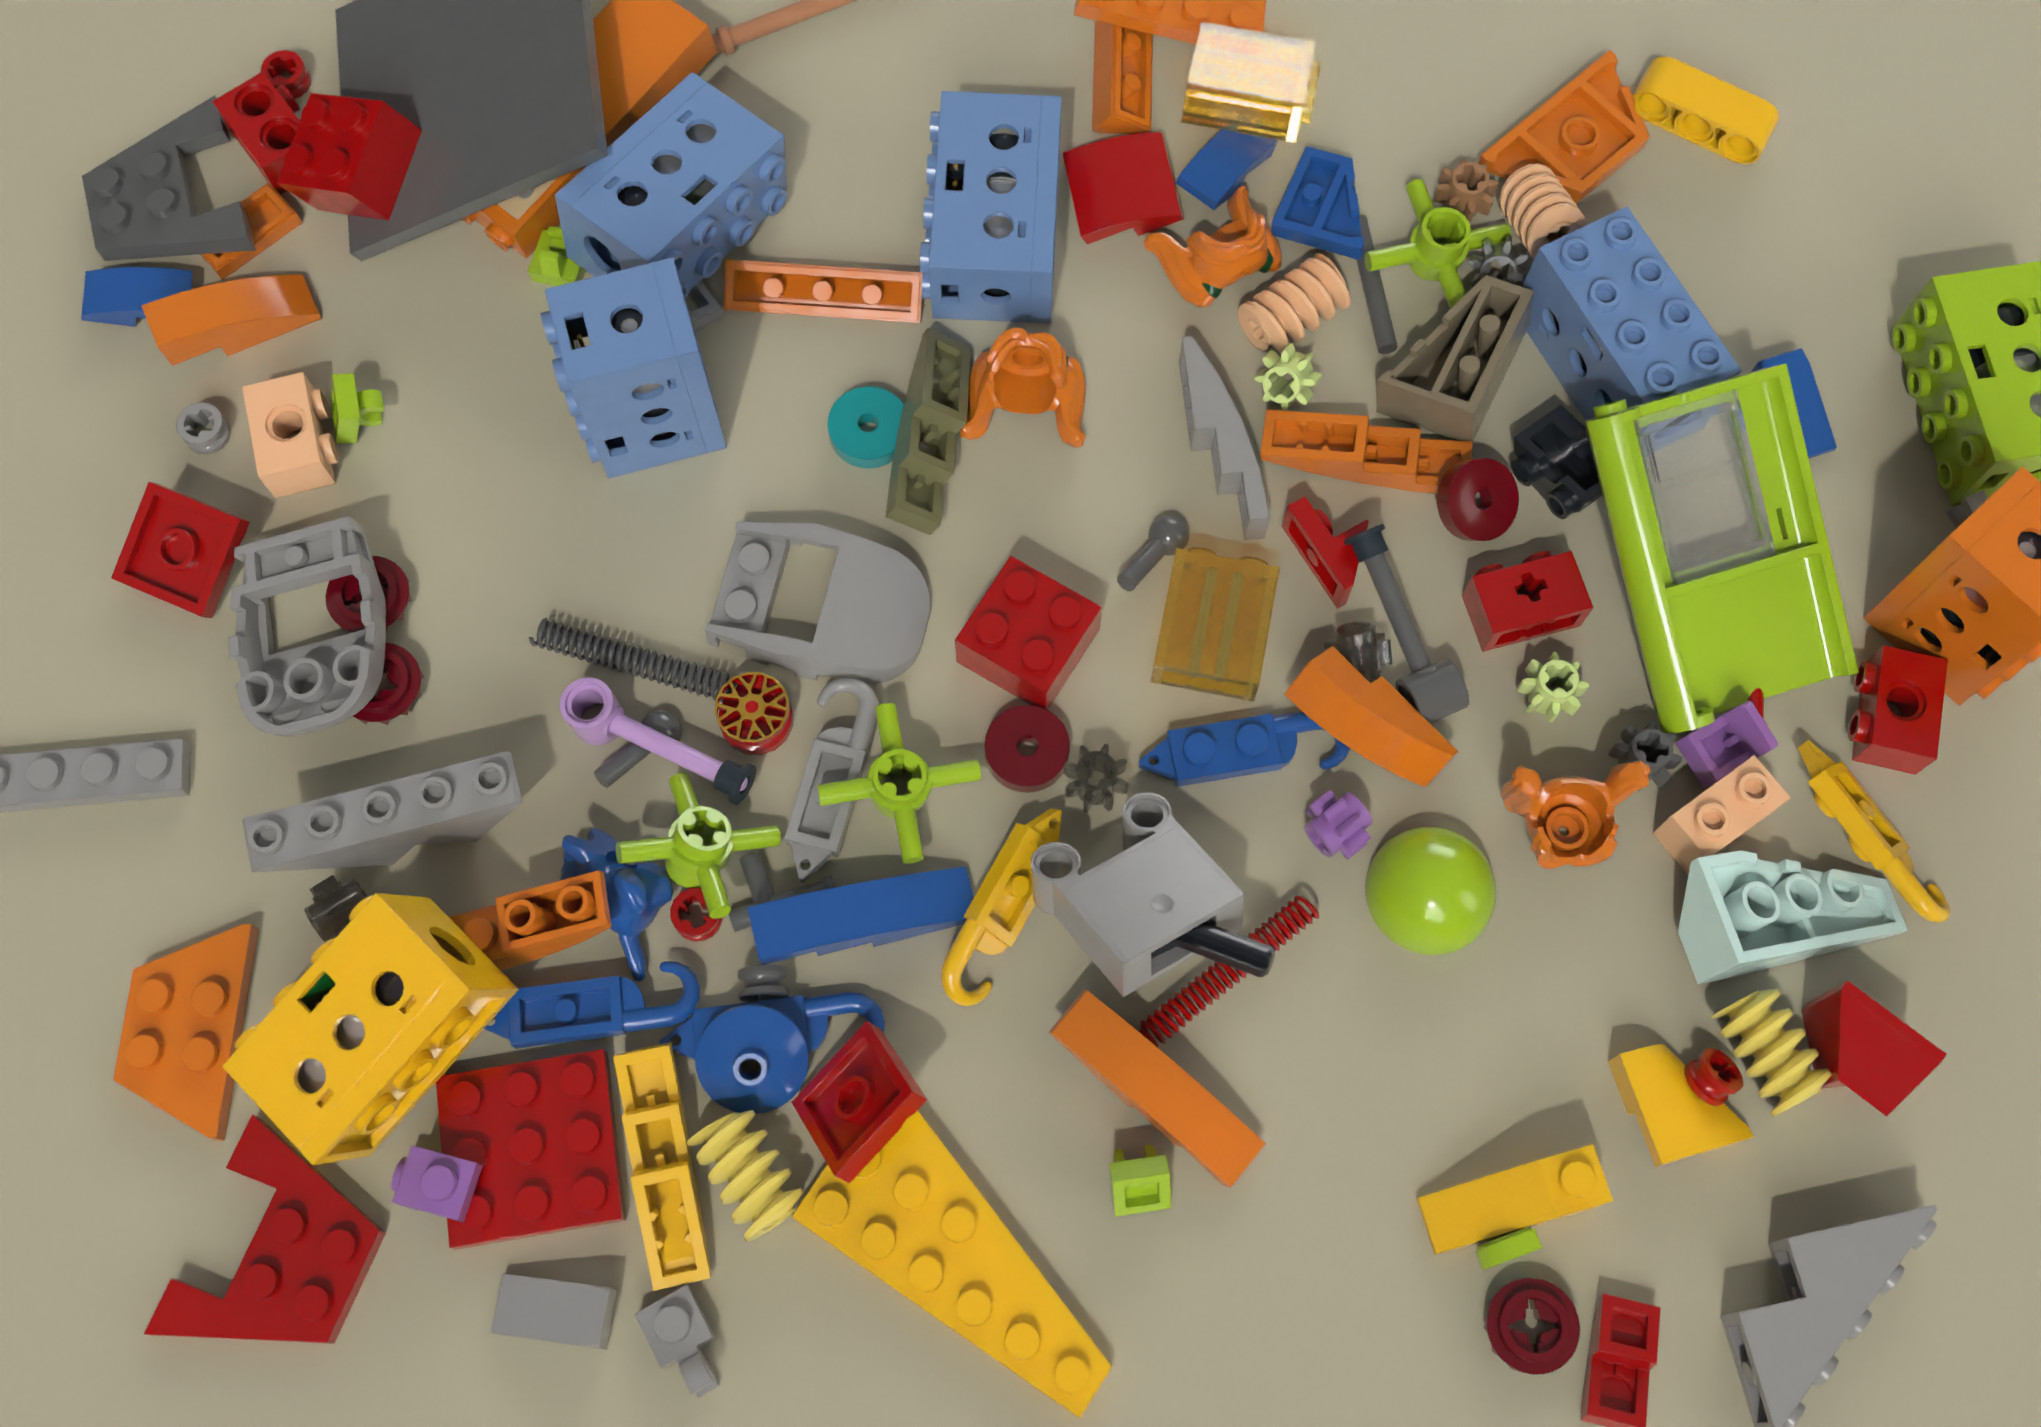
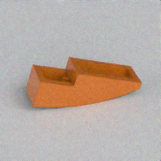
M303 274L271 275L221 282L176 293L141 305L157 347L172 366L219 347L222 348L227 356H230L322 319Z
M1334 646L1309 661L1284 693L1301 711L1334 738L1371 762L1420 786L1426 787L1459 752L1383 676L1370 683Z

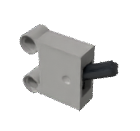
M1151 792L1133 795L1125 802L1123 806L1124 851L1081 874V857L1077 850L1069 844L1050 842L1039 847L1031 858L1033 900L1036 906L1043 912L1054 915L1123 997L1196 954L1257 977H1264L1272 967L1275 957V949L1272 946L1234 933L1242 928L1244 893L1172 817L1171 806L1161 795Z

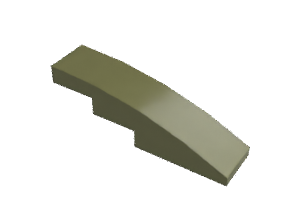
M929 328L922 335L907 389L890 473L885 517L931 535L941 525L943 485L954 474L956 434L967 423L971 347Z

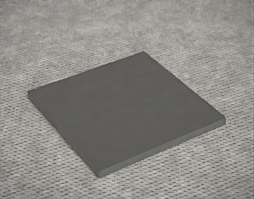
M355 0L335 10L340 96L384 101L422 130L389 221L348 215L350 254L360 261H364L608 156L591 0Z

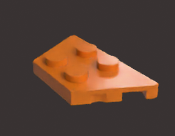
M1611 50L1607 51L1481 154L1478 164H1486V171L1488 173L1508 179L1517 169L1526 165L1543 164L1550 167L1572 200L1579 203L1645 148L1650 137L1642 117L1634 109L1635 100L1629 86L1623 87L1615 70L1618 63L1616 55Z
M241 924L133 969L113 1077L115 1082L204 1136L216 1141L225 1140L234 1079L222 1066L236 1051L234 1047L235 1042L242 1035L259 929L252 924Z

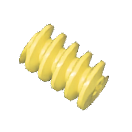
M1778 988L1758 990L1710 1016L1712 1019L1728 1016L1731 1019L1720 1032L1723 1038L1738 1036L1743 1038L1741 1043L1732 1052L1735 1058L1754 1056L1756 1059L1746 1070V1076L1748 1078L1767 1077V1082L1757 1092L1759 1097L1779 1096L1781 1099L1770 1112L1772 1117L1822 1091L1821 1087L1831 1076L1828 1068L1809 1070L1808 1067L1818 1056L1816 1048L1797 1050L1795 1048L1806 1035L1803 1028L1784 1030L1783 1026L1793 1015L1791 1009L1772 1010L1770 1008L1780 996Z
M753 1110L738 1114H728L704 1127L687 1141V1145L690 1146L704 1144L696 1155L699 1165L717 1163L708 1174V1180L711 1184L718 1185L729 1182L720 1194L722 1204L728 1205L741 1202L732 1214L734 1224L753 1221L744 1234L743 1239L745 1242L759 1238L793 1215L795 1211L793 1206L803 1194L801 1188L783 1192L781 1186L791 1174L789 1168L775 1172L770 1171L769 1166L780 1154L777 1149L761 1153L758 1151L757 1147L768 1135L766 1130L747 1133L745 1128L756 1115Z

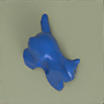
M590 829L587 834V840L572 835L564 836L562 840L564 863L561 868L560 880L598 870L604 872L612 925L610 929L619 936V941L632 977L638 982L642 981L645 977L646 957L639 934L653 922L659 909L671 901L673 887L670 876L666 869L653 862L637 863L634 865H628L627 863L619 864L616 858L617 841L602 830Z

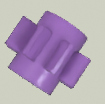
M1328 790L1309 805L1310 809L1306 811L1312 820L1304 826L1305 832L1313 845L1327 857H1332L1340 850L1348 860L1366 846L1367 841L1371 839V836L1365 829L1373 823L1372 817L1363 803L1349 792L1344 793L1337 799Z

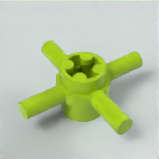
M1416 179L1409 182L1405 187L1418 221V225L1413 229L1409 242L1366 252L1364 256L1367 270L1371 272L1409 264L1412 271L1420 278L1428 281H1440L1447 303L1451 309L1466 295L1458 269L1463 265L1468 251L1484 248L1483 244L1486 238H1489L1494 245L1504 244L1508 235L1511 236V229L1507 223L1471 230L1469 221L1458 210L1449 207L1434 209L1424 180Z
M884 703L875 707L883 754L872 763L867 777L817 785L820 806L870 798L871 802L883 815L895 819L902 862L904 864H912L924 860L916 812L926 803L931 793V788L980 781L981 770L978 759L928 767L927 763L919 755L904 749L896 704ZM902 774L910 776L912 779L909 780L907 786L909 793L904 795H896L897 787L894 783L883 782L886 776L890 779L902 777Z
M677 773L670 777L669 785L679 818L672 823L667 837L617 842L616 858L619 864L666 859L665 867L670 878L678 885L686 888H701L709 916L714 919L723 918L731 912V907L719 871L726 866L731 852L779 847L781 833L777 825L731 830V824L727 817L720 811L698 805L690 776L687 773Z

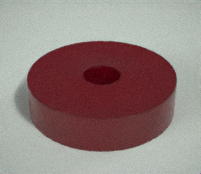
M1472 458L1459 461L1448 469L1439 484L1437 509L1440 519L1446 529L1459 539L1466 541H1489L1498 538L1512 525L1518 511L1519 492L1517 483L1509 469L1497 460ZM1477 492H1479L1481 496V503L1479 507H1477L1475 504V496Z
M1033 705L1016 706L1001 713L989 726L984 743L985 760L992 776L1006 788L1024 793L1041 791L1053 785L1064 773L1069 761V736L1064 724L1052 712ZM1030 742L1036 746L1037 750L1034 754L1025 756L1019 753L1017 748L1021 743Z

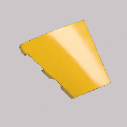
M1664 1044L1647 1046L1621 1053L1608 1061L1627 1114L1635 1113L1655 1167L1754 1137L1751 1129L1725 1103L1719 1106L1707 1104L1692 1091L1684 1075L1685 1065Z

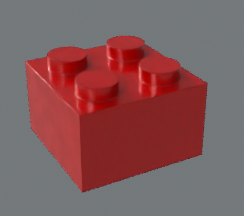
M310 93L308 101L302 110L301 119L290 149L284 158V164L277 184L319 211L389 221L422 130L384 101Z
M1010 556L956 637V662L1026 703L1048 710L1100 630L1102 607L1017 558Z

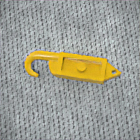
M1810 740L1800 745L1797 749L1812 777L1808 783L1815 791L1813 793L1814 800L1828 817L1836 818L1849 834V845L1854 853L1864 862H1871L1877 871L1880 869L1906 903L1921 917L1934 923L1948 920L1950 906L1944 894L1934 883H1929L1925 890L1913 875L1914 865L1907 853L1910 846L1842 761L1835 763Z
M1050 808L1025 825L1015 824L963 917L967 920L945 956L941 969V982L945 994L954 1003L962 1006L976 1005L984 1000L992 990V983L990 981L983 982L974 991L964 990L961 985V974L974 950L984 954L996 955L1003 953L1007 947L1012 948L1036 905L1033 900L1031 858L1034 852L1042 845L1050 842H1059L1061 810Z

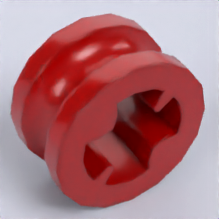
M278 50L264 59L261 65V72H264L274 87L277 88L283 84L294 100L302 97L311 85V76L301 57L293 51ZM287 71L292 76L285 79L281 74Z
M690 888L681 892L673 900L670 908V919L682 937L693 942H701L712 938L719 931L723 920L722 918L714 919L703 916L705 924L697 928L693 927L690 920L682 921L683 913L690 914L688 906L693 903H700L703 910H708L701 888Z
M1706 1048L1699 1055V1059L1690 1061L1684 1067V1075L1690 1088L1707 1104L1713 1106L1722 1105L1729 1098V1095L1736 1094L1743 1087V1077L1740 1070L1726 1054L1718 1049Z

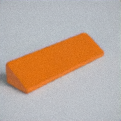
M1095 21L1092 131L1103 134L1151 132L1153 34Z
M725 259L723 310L921 323L923 273Z

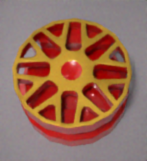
M745 672L732 677L721 687L715 699L714 713L724 739L733 749L746 755H763L775 751L787 740L793 728V712L785 688L774 677L762 672ZM731 687L732 691L729 694H724L725 690ZM720 699L725 700L722 704H719Z

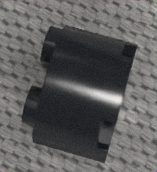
M1559 405L1514 437V450L1517 456L1511 462L1514 476L1522 485L1527 487L1532 485L1543 499L1546 500L1548 508L1556 517L1566 519L1573 513L1582 511L1603 496L1585 426L1562 405Z

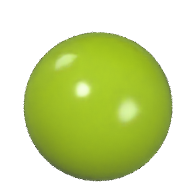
M1425 826L1409 829L1395 835L1378 850L1367 870L1365 896L1373 920L1390 940L1412 952L1426 955H1442L1468 946L1482 934L1495 908L1496 882L1489 861L1471 840L1447 828Z

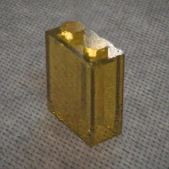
M1201 22L1187 81L1181 123L1220 130L1225 129L1237 133L1296 143L1300 123L1310 124L1315 94L1306 93V91L1315 93L1321 63L1312 62L1315 41Z
M1190 547L1187 550L1176 548L1151 683L1254 702L1260 685L1280 567L1268 565L1265 560L1257 557L1245 556L1233 559L1217 556L1214 551L1204 547Z

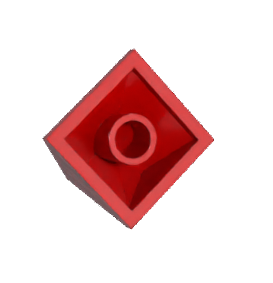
M1848 980L1807 1002L1801 1010L1809 1049L1816 1048L1818 1056L1812 1062L1813 1070L1828 1068L1831 1072L1830 1078L1821 1088L1846 1086L1886 1117L1947 1055Z

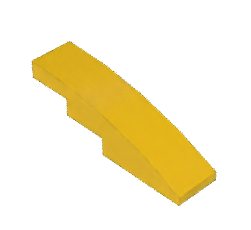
M669 1042L617 1053L613 1056L624 1109L622 1121L633 1170L630 1178L653 1291L709 1279L712 1275L692 1150L691 1146L687 1145L689 1133L672 1044Z

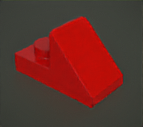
M1306 496L1287 506L1281 527L1338 609L1345 605L1348 600L1359 564L1352 545H1345L1344 540L1366 531L1369 521L1364 520L1333 537V528L1326 514L1320 509L1314 510Z

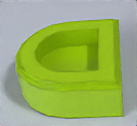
M1527 1227L1477 1246L1475 1253L1482 1270H1486L1543 1247L1535 1228Z

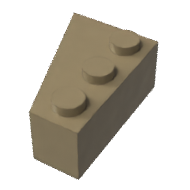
M1485 275L1443 316L1442 323L1425 340L1420 338L1410 348V354L1392 371L1387 370L1377 379L1376 412L1457 441L1473 442L1530 325L1534 291Z

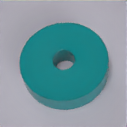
M873 386L855 388L839 397L833 404L827 421L830 443L836 454L848 464L859 468H877L891 463L904 407L901 400L893 393ZM865 423L877 425V428L871 432H865L860 429Z

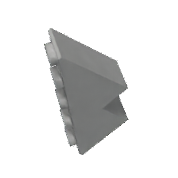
M511 751L246 817L242 820L252 872L385 866L395 864L415 845L476 842L522 803L512 754Z
M1936 1205L1768 1243L1786 1301L1720 1316L1754 1427H1793L1799 1421L1805 1410V1406L1800 1401L1812 1385L1820 1386L1834 1372L1839 1362L1834 1354L1846 1338L1848 1340L1854 1339L1867 1326L1872 1316V1313L1867 1308L1878 1293H1887L1899 1281L1904 1273V1267L1899 1263L1909 1249H1917L1922 1246L1934 1232L1937 1223L1932 1220V1217L1937 1212Z

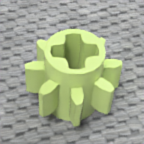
M1289 343L1286 346L1281 357L1275 351L1270 350L1262 358L1267 368L1261 369L1254 377V381L1263 383L1265 394L1262 400L1266 402L1271 399L1276 403H1281V408L1284 411L1289 409L1295 398L1300 403L1306 405L1314 396L1308 386L1316 385L1322 378L1321 373L1313 371L1311 360L1314 354L1311 352L1304 355L1296 352L1293 343ZM1287 372L1293 377L1289 382L1283 378V375Z
M1557 652L1552 653L1544 666L1539 661L1532 659L1525 669L1530 678L1523 679L1517 687V692L1527 694L1529 705L1526 712L1537 711L1545 714L1549 723L1555 720L1561 709L1573 716L1581 707L1576 697L1582 696L1589 688V683L1579 681L1577 670L1580 663L1577 661L1570 664L1567 661L1559 660ZM1555 684L1558 688L1553 692L1547 688Z

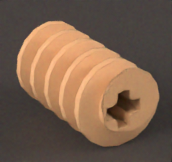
M1529 164L1519 168L1508 177L1501 188L1499 197L1501 212L1507 218V221L1533 259L1539 247L1586 226L1585 216L1548 166Z
M1316 253L1314 258H1309L1301 263L1299 269H1293L1285 274L1283 280H1277L1272 283L1268 291H1261L1254 296L1252 302L1247 301L1239 306L1238 318L1243 332L1250 343L1257 349L1265 352L1270 345L1276 351L1282 353L1289 344L1287 337L1295 342L1301 341L1305 336L1303 327L1312 332L1320 328L1319 317L1326 321L1331 320L1335 317V307L1341 310L1347 309L1351 304V298L1344 278L1336 265L1325 255Z

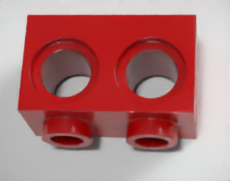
M262 71L212 102L244 151L265 179L281 195L288 190L278 185L277 180L284 164V158L290 149L300 122L295 113L300 111V108L283 84L275 88Z

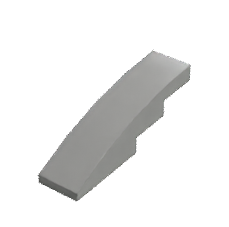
M1193 336L1182 337L1179 367L1191 451L1211 450L1217 495L1238 494L1244 540L1264 539L1270 515L1260 468L1244 423L1221 377Z

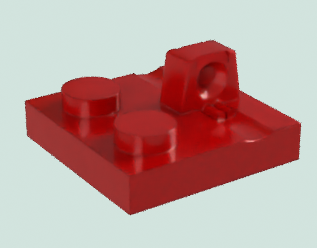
M149 481L111 579L200 617L213 618L236 559L234 558V547L240 546L250 521L164 485Z
M866 1021L791 1103L834 1176L850 1184L902 1128L906 1119L915 1114L928 1099L882 1030Z

